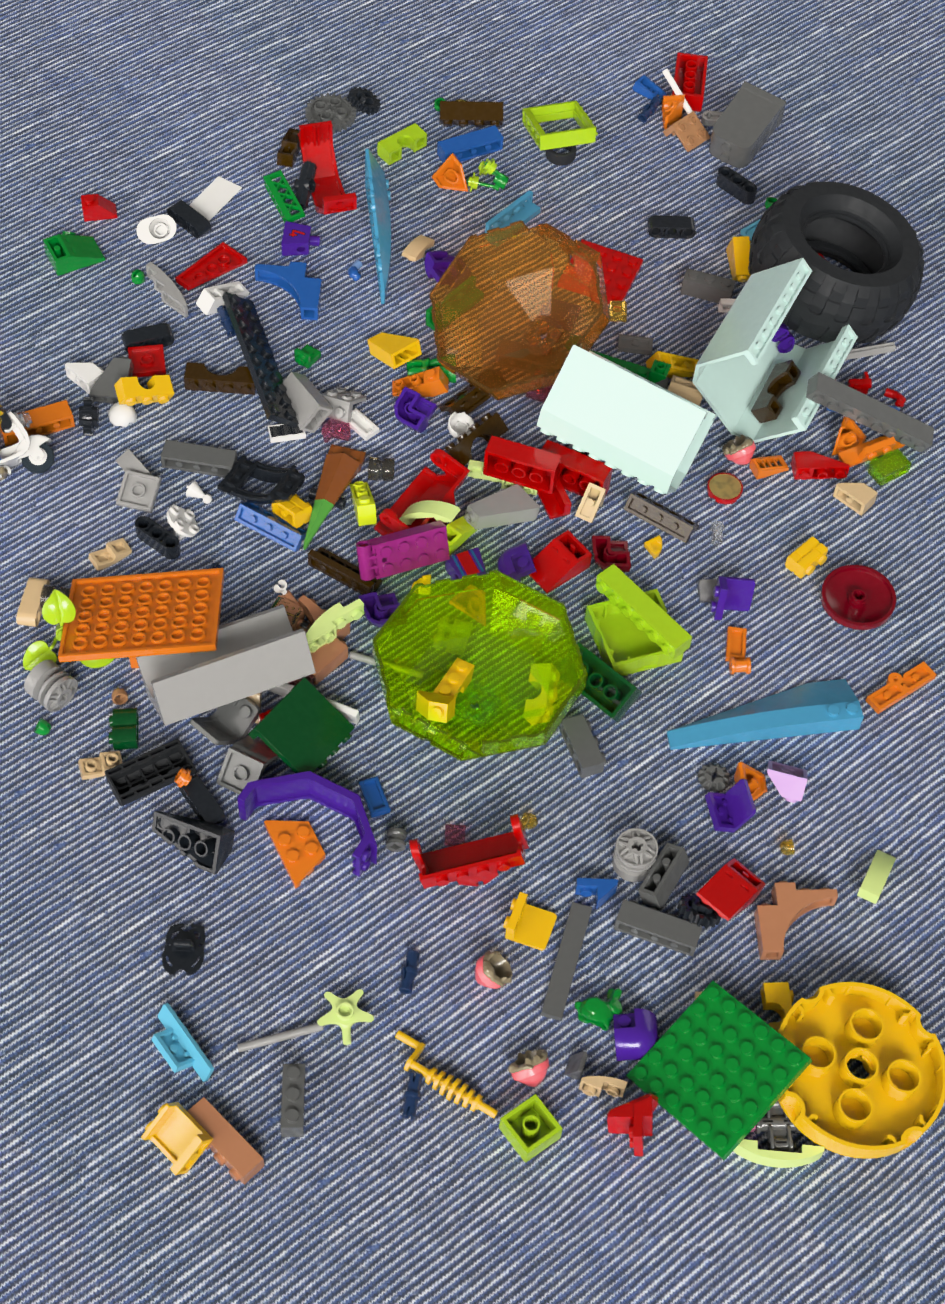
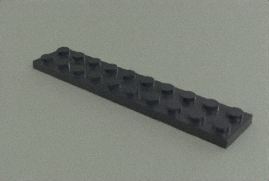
M225 292L222 298L267 419L296 428L299 424L296 413L292 408L291 400L287 396V389L283 385L282 376L254 303L236 294Z

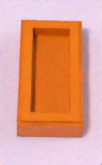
M728 626L725 661H729L730 657L745 659L747 628Z

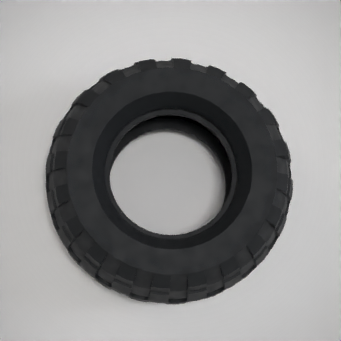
M808 182L806 185H797L789 189L786 194H782L764 212L752 236L748 270L751 275L804 258L812 272L782 323L801 335L824 343L835 341L842 327L849 324L858 337L854 343L855 345L857 342L869 343L874 341L877 336H883L888 330L896 326L910 310L917 298V293L922 283L924 269L922 256L924 251L922 244L916 237L915 230L905 217L879 196L860 187L845 183ZM819 254L830 257L842 263L843 265L851 269L853 272L842 269L828 262Z

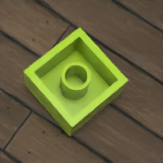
M536 1094L500 1118L499 1123L500 1131L525 1163L559 1140L563 1130Z

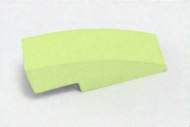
M877 850L857 896L876 904L896 858Z

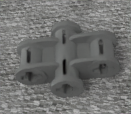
M777 1101L756 1124L755 1134L766 1132L768 1150L793 1152L791 1131L800 1133V1131L786 1116Z

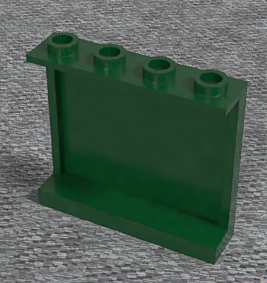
M304 677L248 735L253 740L258 736L295 773L307 771L314 773L317 768L321 769L328 762L326 758L329 755L334 756L340 750L338 745L341 742L345 744L352 737L350 732L355 727Z

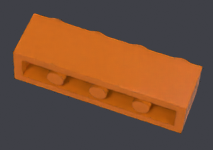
M67 400L17 413L19 417L21 415L25 424L22 425L28 436L37 434L47 435L75 427L73 414ZM0 425V434L5 446L19 443V439L13 430L10 433H4Z

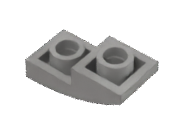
M127 449L115 460L124 472L125 470L152 475L130 449Z

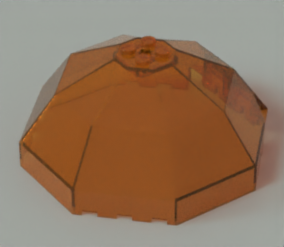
M522 220L510 223V226L504 228L497 227L488 230L487 233L470 236L430 292L432 320L435 326L434 337L438 353L436 354L437 361L445 369L497 401L554 385L573 345L589 352L610 322L600 252L576 239L573 241L569 235L547 223L528 228ZM570 255L574 259V265L570 263ZM547 333V337L545 339H542L540 337L542 334L545 335Z

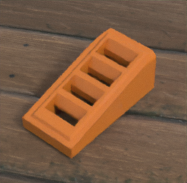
M781 455L753 458L749 464V468L757 480L789 470Z

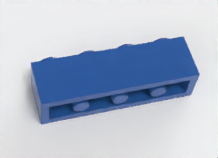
M496 125L438 141L437 155L444 163L453 153L462 162L503 150L504 137Z

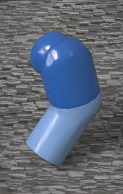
M356 260L348 268V275L354 281L361 278L358 270L362 267V262Z

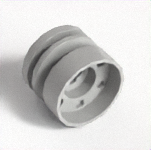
M51 659L44 660L30 671L24 683L25 692L35 700H38L50 712H57L65 707L74 697L78 687L77 680L66 671H63Z
M632 828L622 832L617 838L612 859L613 869L616 874L625 881H643L656 861L659 849L657 840L651 833L640 828Z

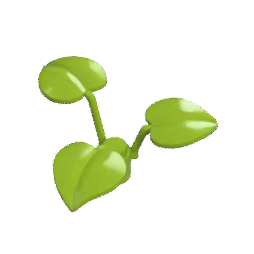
M57 589L52 591L42 607L44 620L52 625L58 624L55 628L56 637L50 647H48L45 641L39 640L33 642L27 648L23 657V667L25 670L31 671L44 660L51 659L56 663L57 656L52 649L57 641L61 642L64 623H70L75 618L76 610L74 604L64 593ZM115 658L84 660L81 663L89 668H101L110 664Z

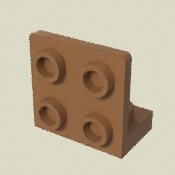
M694 111L663 131L666 137L670 134L673 136L677 135L687 152H690L710 138Z

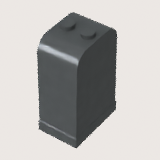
M744 81L740 90L713 126L709 146L710 154L736 168L748 166L774 130L781 124L786 101Z

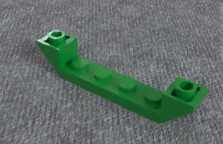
M572 334L566 348L570 352L573 345H576L588 351L589 339ZM592 351L653 383L666 379L671 368V364L654 360L650 369Z

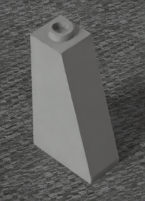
M290 372L283 381V385L286 387L287 396L292 402L291 405L296 413L299 429L315 433L333 411V407L306 375Z
M516 484L469 504L464 518L475 530L529 522L537 519L540 506Z

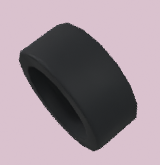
M576 145L561 147L569 151L562 154L553 151V149L546 150V158L549 162L563 166L571 164L575 160L577 147Z

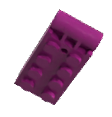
M441 520L356 543L360 578L364 581L384 578L450 559L446 525Z

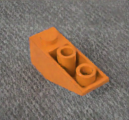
M440 366L392 381V395L399 396L403 389L407 387L420 393L421 397H435L449 392V379Z

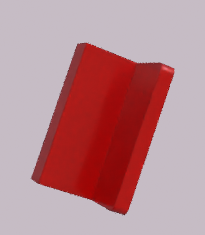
M560 479L557 481L553 494L537 490V495L549 519L570 514L572 503Z

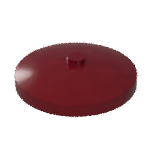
M846 565L833 570L825 578L821 588V603L826 613L837 623L851 629L869 630L883 625L890 619L896 606V593L890 581L875 569L862 565Z

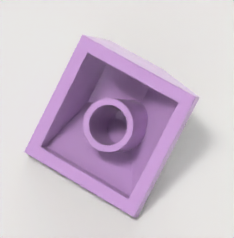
M769 760L767 773L780 795L785 797L786 801L793 803L801 802L807 783V770Z

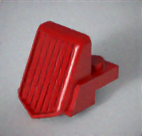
M648 1093L612 1108L607 1113L608 1132L613 1134H629L630 1148H634V1156L643 1157L644 1136H653V1112L658 1105V1097Z

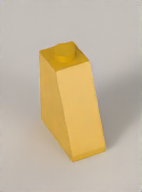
M749 236L732 237L726 248L732 280L738 282H746L751 276L748 270Z
M381 332L367 340L370 354L392 369H396L422 355L420 342L417 338Z

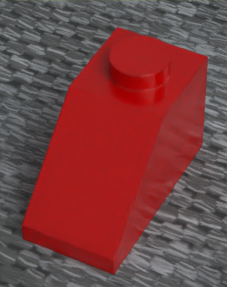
M99 194L81 195L84 222L118 218L116 204Z

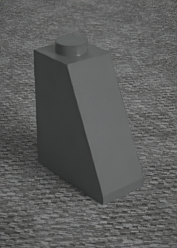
M124 356L119 358L113 357L90 390L89 395L94 397V402L110 404L119 402L114 385L121 377H132L134 368L132 360Z

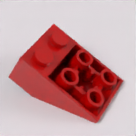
M567 530L554 538L533 558L537 571L529 574V576L548 594L590 568L592 554Z
M733 858L696 895L701 898L704 904L713 908L721 918L729 921L755 901L766 883Z

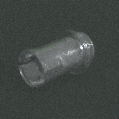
M715 521L710 528L712 530L711 544L718 546L723 544L725 526L723 522Z

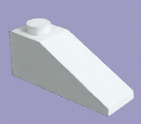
M240 281L204 288L196 304L203 313L210 315L218 313L217 308L219 306L224 308L225 303L222 296L225 292L236 294L241 298L246 297L250 292Z

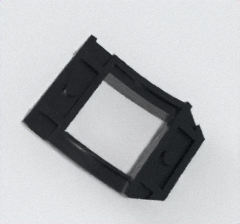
M242 456L219 483L217 489L232 497L250 503H280L291 500L303 485L305 476L302 472L299 473L295 465H292L291 468L273 467L258 461L253 463L246 460V456ZM251 477L264 482L278 483L268 494L241 489Z

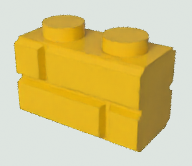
M297 494L290 501L271 504L272 512L296 529L301 527L303 523L306 524L310 521L312 506L310 503L301 500Z
M810 537L787 557L785 566L799 578H803L806 574L809 576L814 572L818 564L821 566L825 563L828 548L819 543L816 538Z

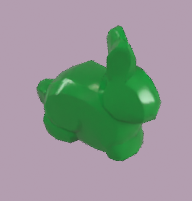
M619 988L609 989L606 1001L594 996L588 997L582 1002H575L574 1007L578 1011V1020L586 1024L591 1023L607 1031L610 1023L613 1021V1015L623 1013L622 1005L619 1002L622 990Z

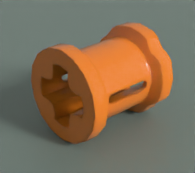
M730 657V674L735 672L750 674V657H746V659Z

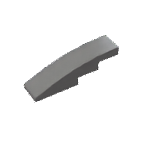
M150 261L146 264L147 277L154 282V289L161 293L162 302L187 318L188 307L182 293L174 282Z

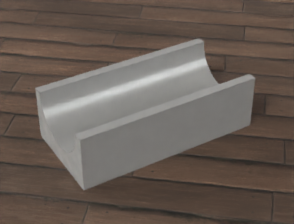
M283 604L219 626L217 651L136 657L147 696L165 726L316 673L305 631L303 628L296 631L292 630Z

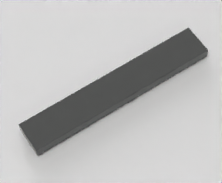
M572 902L541 1016L559 1021L562 1020L592 911L590 906Z

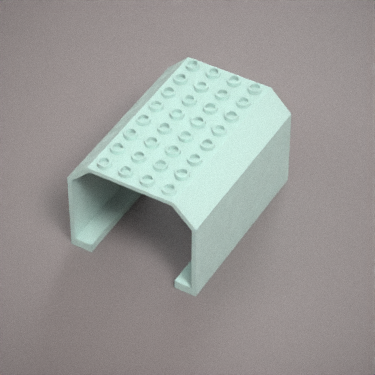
M804 258L751 274L695 367L693 384L728 431L735 436L740 437L744 435L745 437H750L754 443L807 430L820 404L806 398L808 380L818 372L835 379L858 338L848 324L842 327L835 341L807 349L794 345L790 352L780 353L777 348L779 341H771L812 272ZM793 360L801 374L796 383L779 396L778 402L783 407L780 414L775 420L759 423L751 409L776 364Z
M573 345L541 409L537 426L541 428L540 431L549 436H557L556 440L564 444H573V449L584 453L589 452L588 456L597 461H606V466L612 469H621V473L625 476L637 477V482L645 486H654L653 490L656 492L670 494L676 492L685 478L717 415L590 350L586 351Z

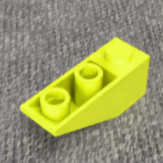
M357 481L354 484H349L358 525L377 524L376 506L368 483Z
M464 516L446 526L449 556L477 531L465 520Z

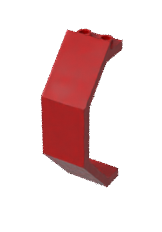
M325 121L299 125L298 137L303 164L305 161H310L317 166L314 178L316 188L315 192L311 193L316 213L325 215L356 210V193L345 194L338 174L333 146L332 122Z

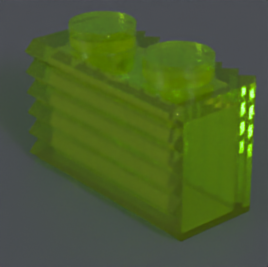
M897 449L886 453L880 458H874L870 462L868 474L872 476L879 486H882L908 473L912 463Z

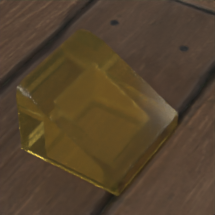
M626 301L609 302L610 322L627 321Z

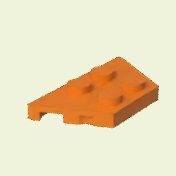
M266 820L264 821V826L296 889L301 885L302 880L307 875L309 876L314 871V868L325 859V852L309 821Z

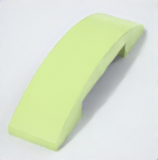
M420 501L410 505L399 520L406 525H411L416 518L434 517L436 521L441 520L443 523L452 522L459 513L460 508L442 501Z
M743 1139L733 1152L760 1165L790 1168L817 1161L824 1153V1147L802 1145L798 1153L758 1149V1140Z

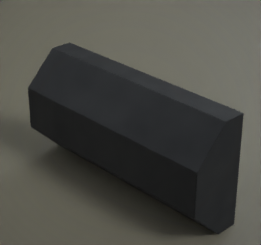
M177 738L106 770L105 776L118 803L124 806L174 783V779L181 768L190 769V775L196 773V768Z

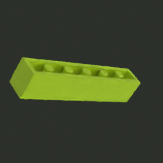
M615 564L597 575L595 585L597 590L604 594L611 604L617 606L625 617L631 619L639 630L648 635L649 639L656 643L664 654L669 655L674 660L690 648L692 636Z

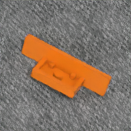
M884 435L839 452L838 457L841 462L853 467L868 460H874L881 455H887L905 445L896 441L894 436L888 438Z

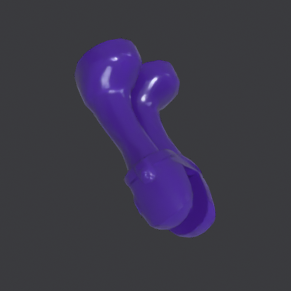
M781 323L771 341H779L777 344L778 351L780 353H788L794 348L795 339L787 326Z

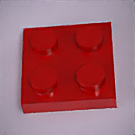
M163 344L128 347L129 359L132 360L134 366L132 377L166 375Z

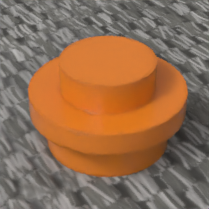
M181 768L177 773L174 782L177 783L178 787L181 788L183 785L187 786L192 779L190 769Z

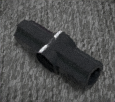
M305 161L302 164L300 177L294 183L295 196L303 211L308 208L310 195L315 192L316 188L314 178L317 166L310 161Z

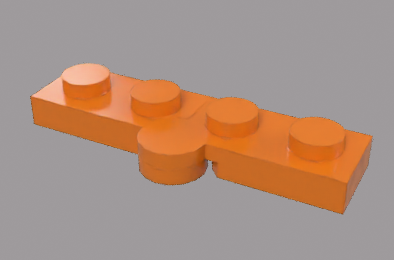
M924 661L904 673L903 676L899 673H890L886 681L887 684L867 696L865 701L879 714L934 680L937 674Z

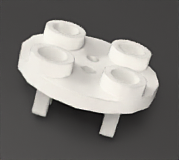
M172 505L166 513L168 524L173 527L174 532L172 534L178 537L179 540L184 537L191 538L199 532V527L194 519L195 514L190 509L185 510L177 505Z

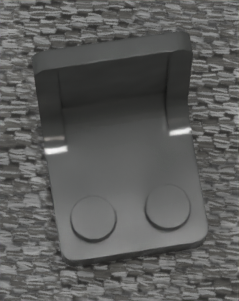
M246 697L218 707L210 717L192 718L189 723L213 744L230 745L246 737L262 710Z
M247 736L228 748L217 783L240 795L248 782L261 780L266 766L279 758V756L263 741L257 738L253 740L250 736Z

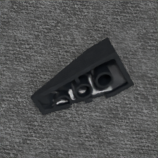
M158 810L154 811L152 831L168 844H173L178 848L181 855L187 856L194 861L193 864L197 868L212 874L219 872L232 851L235 830L219 824Z

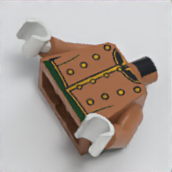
M279 580L278 583L281 585V588L276 584L274 585V591L282 593V595H278L271 608L283 604L292 630L296 631L303 628L305 633H307L311 623L304 621L303 607L293 594L286 590V581Z

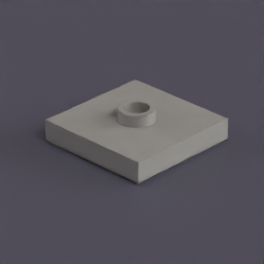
M125 470L115 504L152 513L162 481L161 477Z

